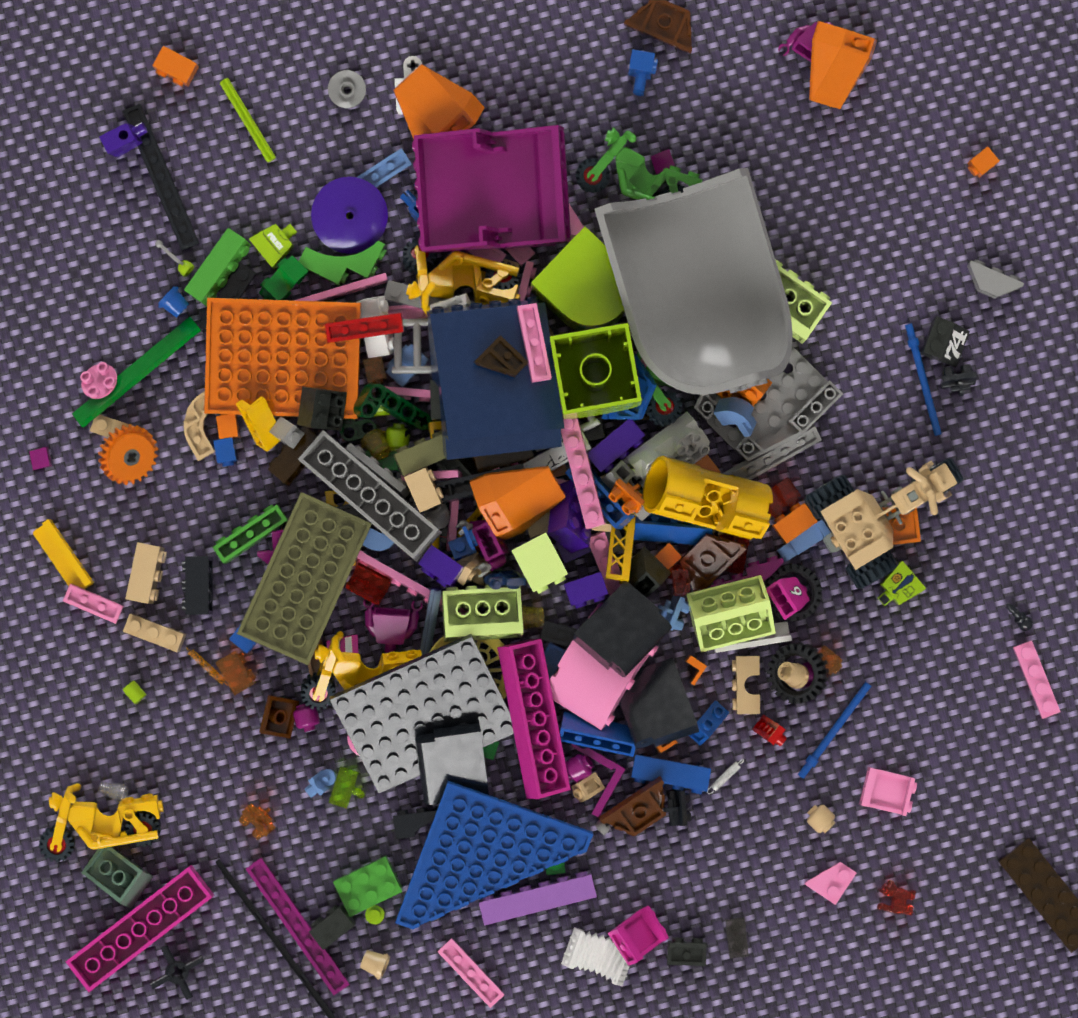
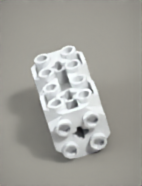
M686 412L675 423H671V425L664 428L622 461L629 468H632L631 470L635 473L634 479L636 481L640 479L639 484L643 488L647 473L652 463L659 456H666L695 464L709 453L710 441L703 430L698 427L693 417Z

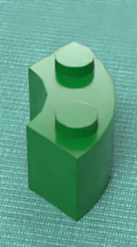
M293 255L288 259H282L277 265L279 268L271 278L267 277L261 283L262 288L259 294L265 300H285L292 293L291 290L296 284L299 285L307 275L308 270Z

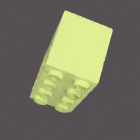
M776 260L786 296L789 295L792 302L788 301L792 322V337L803 344L832 302L829 301L830 297L823 292L819 294L814 290V286L808 281L802 282L798 279L799 276L792 270L786 271L782 268L783 264ZM800 306H801V307L805 306V307H806V310L808 311V313H807V312H804V313H803V312L801 311Z
M547 533L512 550L533 592L537 591L540 594L549 589L548 584L554 582L557 585L566 580L565 575L568 573Z
M761 575L686 594L693 629L701 652L776 634L770 599Z
M486 585L484 589H477V586H467L465 590H458V587H448L446 591L442 592L444 642H453L469 634H472L474 640L522 637L524 632L520 587L518 589H509L504 585L503 588L496 590L490 588L489 585ZM499 606H502L506 610H504V612L501 613L497 609L499 608ZM480 607L486 610L484 614L478 611ZM460 608H463L465 611H467L465 615H461V613L458 612L460 611Z

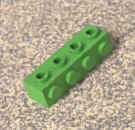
M227 228L184 291L207 307V298H216L218 291L226 285L230 274L238 268L240 260L248 254L251 244L245 238Z
M272 504L263 510L264 513L259 517L257 515L253 516L247 521V525L244 527L238 526L231 531L232 535L227 538L224 536L215 542L216 545L212 548L223 564L229 563L272 534L271 531H276L287 524L288 518L279 505L274 506Z

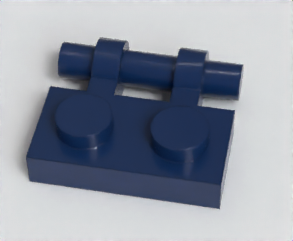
M502 570L484 575L483 582L495 590L500 589L501 585H505L509 589H518L519 586L526 585V578L515 570Z

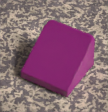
M669 149L650 156L656 175L660 174L665 168L669 169L670 165L675 166Z
M48 447L29 451L33 470L52 467Z

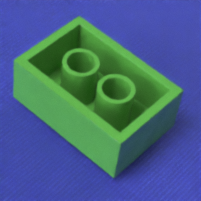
M387 855L333 881L349 917L403 891Z

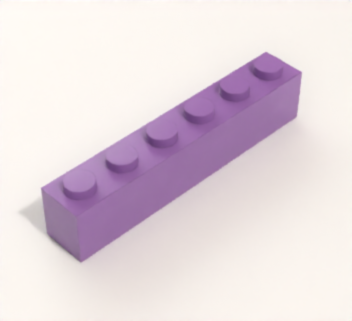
M587 871L575 873L576 877L568 878V875L558 877L556 882L550 883L549 880L539 882L537 887L531 888L530 885L520 887V891L512 893V890L500 892L501 896L493 897V894L482 898L479 901L484 926L596 898L591 873L587 874Z

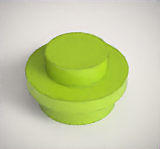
M378 905L368 908L365 912L366 920L371 924L381 923L385 916L383 908Z

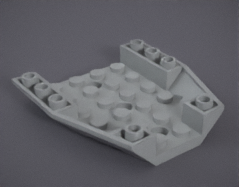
M793 346L788 362L792 365V372L789 374L782 372L775 377L769 378L773 383L765 392V399L758 401L753 406L754 409L751 415L757 423L751 436L744 437L738 427L722 426L713 413L719 399H722L716 393L700 394L694 406V409L704 421L746 461H750L803 435L843 395L830 380L827 381Z

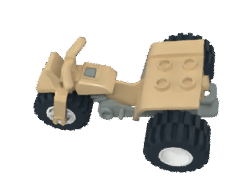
M948 458L933 466L934 463L931 460L922 465L919 473L912 467H908L906 473L913 478L910 482L911 484L904 488L900 486L891 492L892 495L889 498L884 491H881L885 500L879 504L873 495L859 489L854 490L846 475L834 478L805 496L804 501L815 519L824 517L832 531L823 537V542L831 553L842 549L851 562L845 569L857 589L870 585L892 572L899 565L890 550L893 548V528L889 523L890 519L895 517L898 523L902 524L903 522L899 514L907 515L925 502H929L930 513L936 515L938 513L937 502L940 503L952 496V493L948 492V490L961 483L964 479L952 458ZM892 502V506L885 510L882 509V506L886 508L888 507L887 503ZM894 508L897 510L896 512L891 513V510H893Z

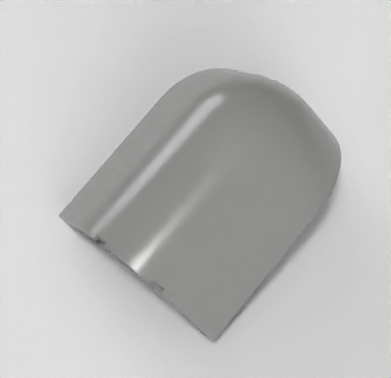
M739 168L683 188V193L681 191L669 192L655 196L654 199L650 200L645 198L634 201L613 202L595 208L594 210L635 346L645 364L659 379L669 386L686 393L706 395L730 390L731 394L750 389L753 386L768 383L767 379L775 377L784 371L792 351L791 315L748 168Z

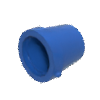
M174 286L160 300L158 308H164L177 318L188 307L189 303L180 294L179 288Z

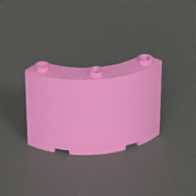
M602 602L598 604L591 615L603 604ZM573 640L557 665L559 667L558 671L550 678L553 700L602 731L606 725L610 726L615 718L613 713L627 689L630 690L635 683V675L647 658L656 653L658 646L656 645L626 677H622L611 667L607 670Z

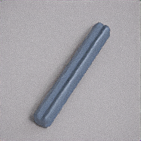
M438 588L430 590L420 645L422 655L429 653L432 648L442 593Z

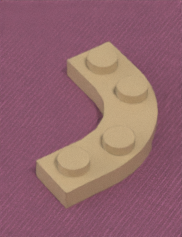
M205 391L191 402L184 420L186 440L198 461L215 453L204 430V420L207 416V413H204Z

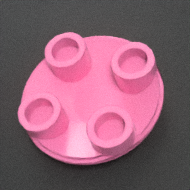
M100 362L83 372L80 376L83 392L92 399H100L109 395L117 384V373L114 368L105 362Z

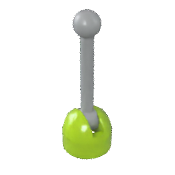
M157 240L155 242L157 248H161L178 263V271L182 276L187 277L193 271L195 266L187 260L180 261L163 246L162 241Z

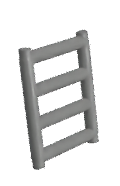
M427 318L403 319L404 326H413V366H402V332L394 333V367L391 370L392 374L431 373V366H421V326H428Z

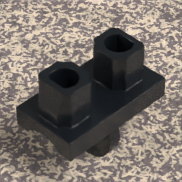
M970 364L960 366V374H954L953 367H944L940 383L941 389L950 388L951 392L958 391L959 397L964 396V390H970V385L976 384L977 373L976 371L973 372Z
M667 791L668 807H663V812L669 813V826H687V822L692 820L690 811H686V803L690 802V794L685 793V791Z

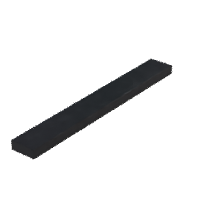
M137 104L123 110L129 124L136 126L143 122L148 132L140 136L142 144L138 145V148L181 250L184 251L199 245V240L142 105Z

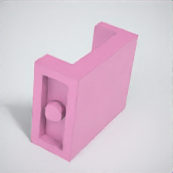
M868 767L859 804L906 816L907 812H911L913 802L910 799L911 795L915 794L917 788L915 778Z

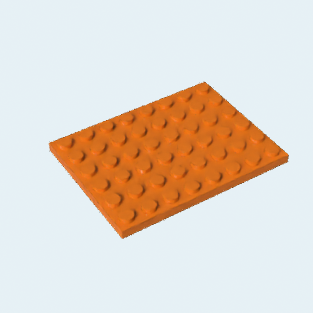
M207 298L204 413L241 415L236 405L237 402L242 399L251 405L262 396L265 398L273 416L298 417L302 387L346 392L344 418L358 419L353 407L359 397L360 338L327 343L325 324L361 319V303Z

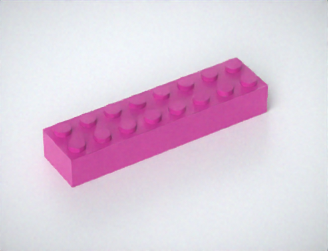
M528 639L497 647L526 799H541L571 790L542 639Z
M190 865L65 962L89 993L215 895L195 868Z

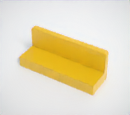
M261 396L251 405L242 399L236 403L257 446L268 452L280 442L269 432L276 423V420L264 397Z

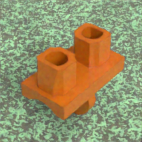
M620 478L615 482L608 496L615 503L619 499L624 501L625 504H623L622 510L627 515L633 512L638 513L645 503L641 498L643 495L639 492L641 485L637 483L633 486L629 482L626 484Z

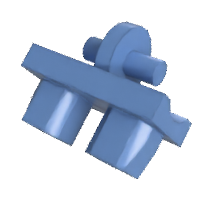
M673 594L671 601L666 600L664 606L658 605V608L662 610L661 615L671 624L672 631L673 629L682 630L684 621L678 619L679 613L681 611L687 614L690 610L685 598Z
M322 769L308 780L310 785L304 790L311 798L317 793L321 796L335 785V772L331 769Z

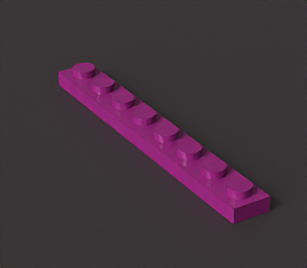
M261 857L247 867L246 871L331 993L336 995L350 985L326 949L322 950L309 933L311 930L310 925Z

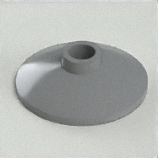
M343 70L336 73L330 79L328 94L335 105L341 108H353L364 99L366 85L358 73L351 70ZM347 87L351 89L349 94L344 93V89Z

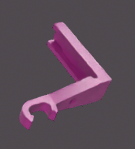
M571 744L574 749L611 770L616 769L592 812L593 815L600 817L626 768L589 747L583 749L575 744Z

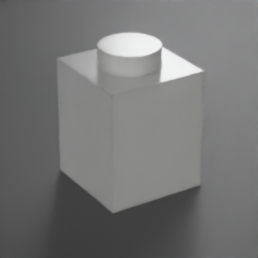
M281 416L269 431L278 440L292 449L295 448L304 435L294 424Z

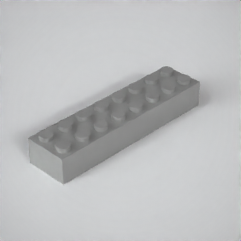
M324 430L299 457L298 460L416 562L442 533Z

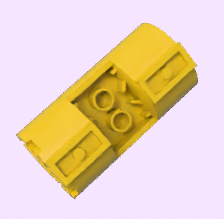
M659 456L652 463L645 478L642 499L645 501L643 507L648 513L704 526L749 540L752 538L762 539L770 525L769 519L771 514H768L769 503H773V494L770 486L735 475L721 474L703 469L699 465L666 456Z

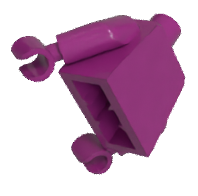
M814 22L811 26L805 25L796 28L786 40L787 43L781 44L778 47V51L786 47L788 50L783 56H787L790 53V47L793 46V51L811 62L812 38L817 22Z
M373 598L372 605L367 606L366 599H364L363 605L367 609L365 611L366 628L371 636L376 638L377 643L385 644L384 651L386 653L396 652V644H404V640L409 639L417 629L420 616L418 612L423 607L422 602L419 609L413 607L414 601L411 604V609L375 607L376 603Z

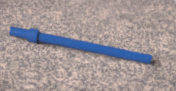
M911 323L905 325L909 339L907 343L912 350L934 436L942 433L919 350V339L916 338L913 324Z
M867 682L863 684L813 754L807 757L805 765L797 775L804 779L810 769L817 765L819 757L872 687Z

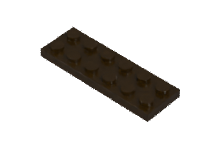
M1027 838L998 862L1066 948L1072 953L1078 948V899L1033 842Z

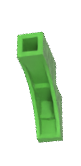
M377 241L363 252L341 257L321 254L305 247L299 262L308 271L340 287L341 283L345 284L349 276L348 270L365 279L375 276L378 270L376 265L379 259L383 260L387 250H385L386 245L380 241Z

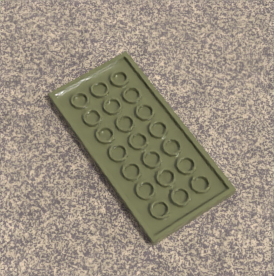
M301 492L237 634L305 665H309L372 523Z

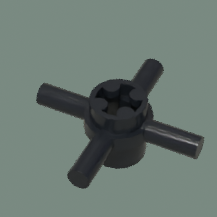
M164 945L161 947V950L168 962L165 974L149 982L152 989L167 981L178 984L185 999L188 1000L193 995L185 980L188 977L189 970L203 963L204 959L200 955L187 963L176 961L168 945ZM174 967H178L182 971L181 976L173 977Z

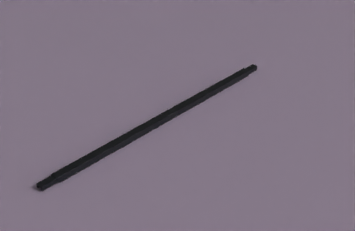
M218 859L215 863L222 871V874L328 1018H336L229 870Z

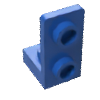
M466 526L462 527L465 533L464 536L448 542L455 561L477 553L475 549L478 546L472 529L468 531Z
M715 700L697 721L699 732L691 734L689 737L699 746L702 745L727 717L729 711Z

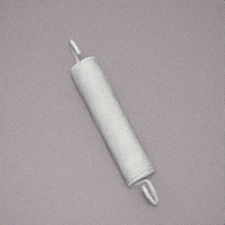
M735 761L712 783L711 787L715 791L741 768Z

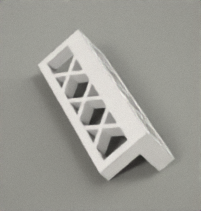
M788 621L774 623L776 634L716 648L714 652L718 653L792 641L789 634Z

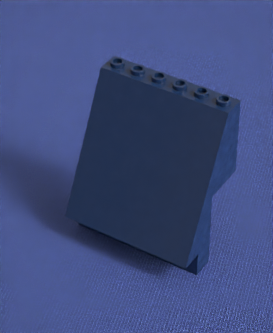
M528 297L526 301L509 299L507 303L490 301L488 305L471 303L468 307L452 305L449 309L433 307L432 310L427 311L432 380L439 387L445 458L450 460L562 447L561 429L564 428L550 345V332L545 302L539 299V297ZM537 303L552 376L551 380L532 383L528 364L515 378L474 364V361L500 335L527 360L517 306Z

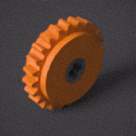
M129 424L128 428L122 425V430L116 427L115 433L109 432L110 437L103 439L105 444L100 445L103 450L98 452L102 458L98 459V462L102 464L100 469L104 471V474L110 480L118 484L122 482L127 485L128 481L135 484V479L142 481L141 477L143 475L147 477V472L153 471L151 466L156 465L154 458L158 457L154 453V451L158 450V447L154 445L157 442L152 438V434L138 425L134 427L132 424Z

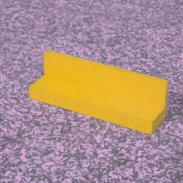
M51 519L44 521L41 527L33 531V535L69 586L71 583L83 589L92 585L94 581Z

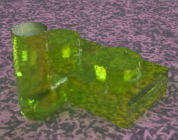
M340 766L328 803L347 809L352 794L358 796V798H363L366 795L365 790L354 787L359 774L358 771Z

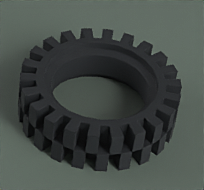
M793 643L778 649L776 654L772 655V661L768 663L770 669L767 670L770 678H767V680L772 682L770 688L777 691L775 693L777 697L782 696L781 700H788V703L801 704L821 695L822 690L827 686L825 682L829 680V677L826 676V673H829V668H825L827 661L822 660L824 656L822 653H817V648H811L810 644ZM791 656L805 658L813 668V681L806 690H794L778 676L779 666Z

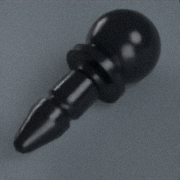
M1007 603V608L1015 617L1014 621L1018 623V627L1022 631L1030 630L1033 626L1032 619L1026 616L1025 612H1020L1014 605Z

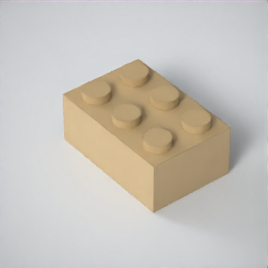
M137 542L125 599L146 604H153L154 601H157L159 595L157 584L161 582L163 576L161 565L165 563L167 557L164 547Z

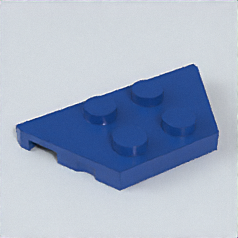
M634 351L642 403L635 408L603 414L602 419L640 420L644 417L657 384Z

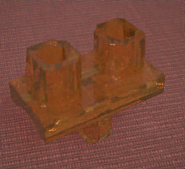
M251 803L241 812L242 816L239 822L246 827L252 823L256 827L252 831V835L257 840L263 836L266 837L276 828L270 822L272 818L268 815L271 811L269 807L264 811L260 806L256 808Z

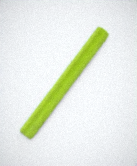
M228 78L223 79L220 82L221 87L267 162L273 161L276 156Z

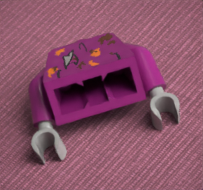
M462 520L456 526V528H461L458 532L459 535L465 534L463 526H466L467 530L472 529L487 564L482 563L474 568V570H481V574L478 577H482L489 573V571L505 565L506 555L510 553L503 539L495 536L486 520L470 521L469 523L466 520Z

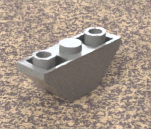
M971 260L967 265L976 290L994 299L1018 290L1024 285L1019 277L1004 275L1002 270L995 267L990 269L982 261Z

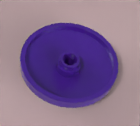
M341 177L330 181L318 192L312 204L311 220L315 233L326 246L337 252L352 254L367 250L382 237L387 226L388 210L382 194L373 184L357 177ZM352 212L354 216L351 219H347L346 214Z

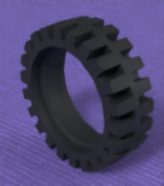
M797 564L782 566L768 578L765 587H769L787 574H798L808 580L812 590L810 602L805 608L786 619L787 621L803 620L811 616L819 607L822 599L820 581L815 573L807 567ZM769 596L772 612L783 619Z

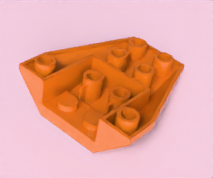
M818 21L812 38L809 100L841 109L871 61L877 40L848 29Z
M422 64L393 89L413 139L414 135L470 129L476 124L485 108L471 92Z
M549 466L491 472L470 480L480 512L495 536L503 540L522 534L566 497Z

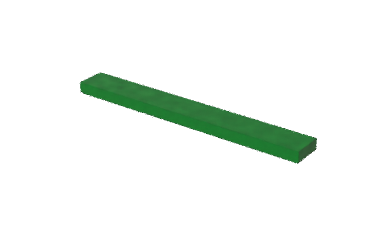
M188 317L117 376V384L109 395L100 399L90 398L73 412L72 415L79 425L84 428L199 333L201 329L195 321Z

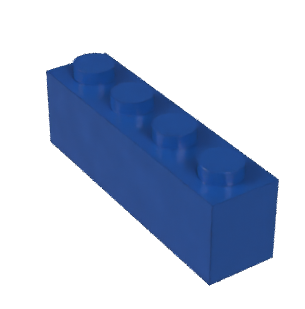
M569 468L565 473L573 481L571 469ZM592 469L603 515L615 529L622 530L635 515L633 513L627 515L623 512L622 506L624 503L620 499L615 503L608 498L611 490Z
M651 513L643 521L636 516L634 540L695 545L706 533L712 534V529Z
M564 711L560 728L561 742L630 757L634 756L636 747L627 725L612 722L610 726L606 725L601 731L576 714Z
M635 754L631 777L635 778L634 782L645 784L646 780L653 781L661 776L664 781L663 787L665 784H669L675 790L683 791L684 788H690L692 793L702 794L703 791L707 792L711 768Z

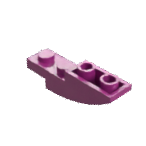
M778 556L766 558V563L760 564L759 561L748 563V568H744L746 576L743 577V574L740 573L731 576L732 580L724 581V578L714 580V585H711L710 588L759 575L765 581L782 565L784 560L783 558L778 559Z

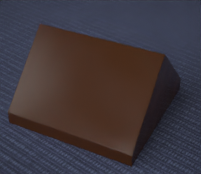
M272 694L268 695L259 733L291 738L295 722L293 712L297 709L296 706L299 705V701Z

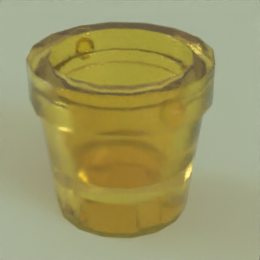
M374 429L361 439V447L366 449L377 461L386 458L391 453V448L385 438V431L381 429Z
M522 605L523 630L544 626L543 607Z

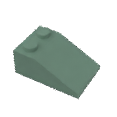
M113 847L97 849L81 872L117 902L129 908L133 907L153 878L141 866Z

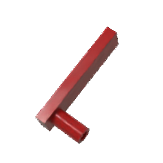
M402 313L326 323L325 330L327 343L401 333L404 332Z
M764 714L752 728L755 733L773 745L776 743L781 746L787 739L783 735L786 729Z

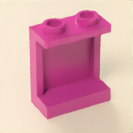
M649 906L639 909L608 932V935L628 966L639 962L645 954L658 944L669 939L666 929L660 924L655 912Z

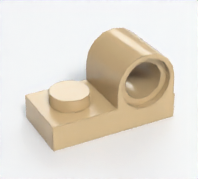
M99 414L93 420L90 432L109 438V432L115 433L116 427L122 430V425L128 428L129 424Z
M477 555L464 567L457 582L463 586L468 581H473L479 585H486L483 582V576L478 577L481 574V570H474L475 567L482 563L487 564L486 560Z

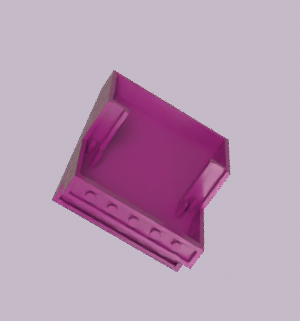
M553 125L498 132L475 128L414 135L412 148L415 152V160L413 166L417 177L415 179V189L418 193L416 207L419 210L417 225L420 229L418 243L421 251L448 252L545 247L571 241L564 127Z

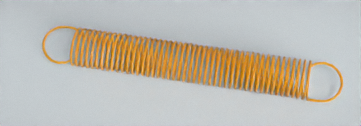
M194 649L193 652L189 654L190 656L192 653H194L191 657H193L195 661L198 660L197 663L201 664L200 666L204 665L205 663L206 665L209 664L208 662H206V660H204V658H202V656L196 653ZM212 666L206 670L209 671L208 673L213 671L210 675L214 679L218 677L216 680L221 678L218 681L220 684L226 680Z

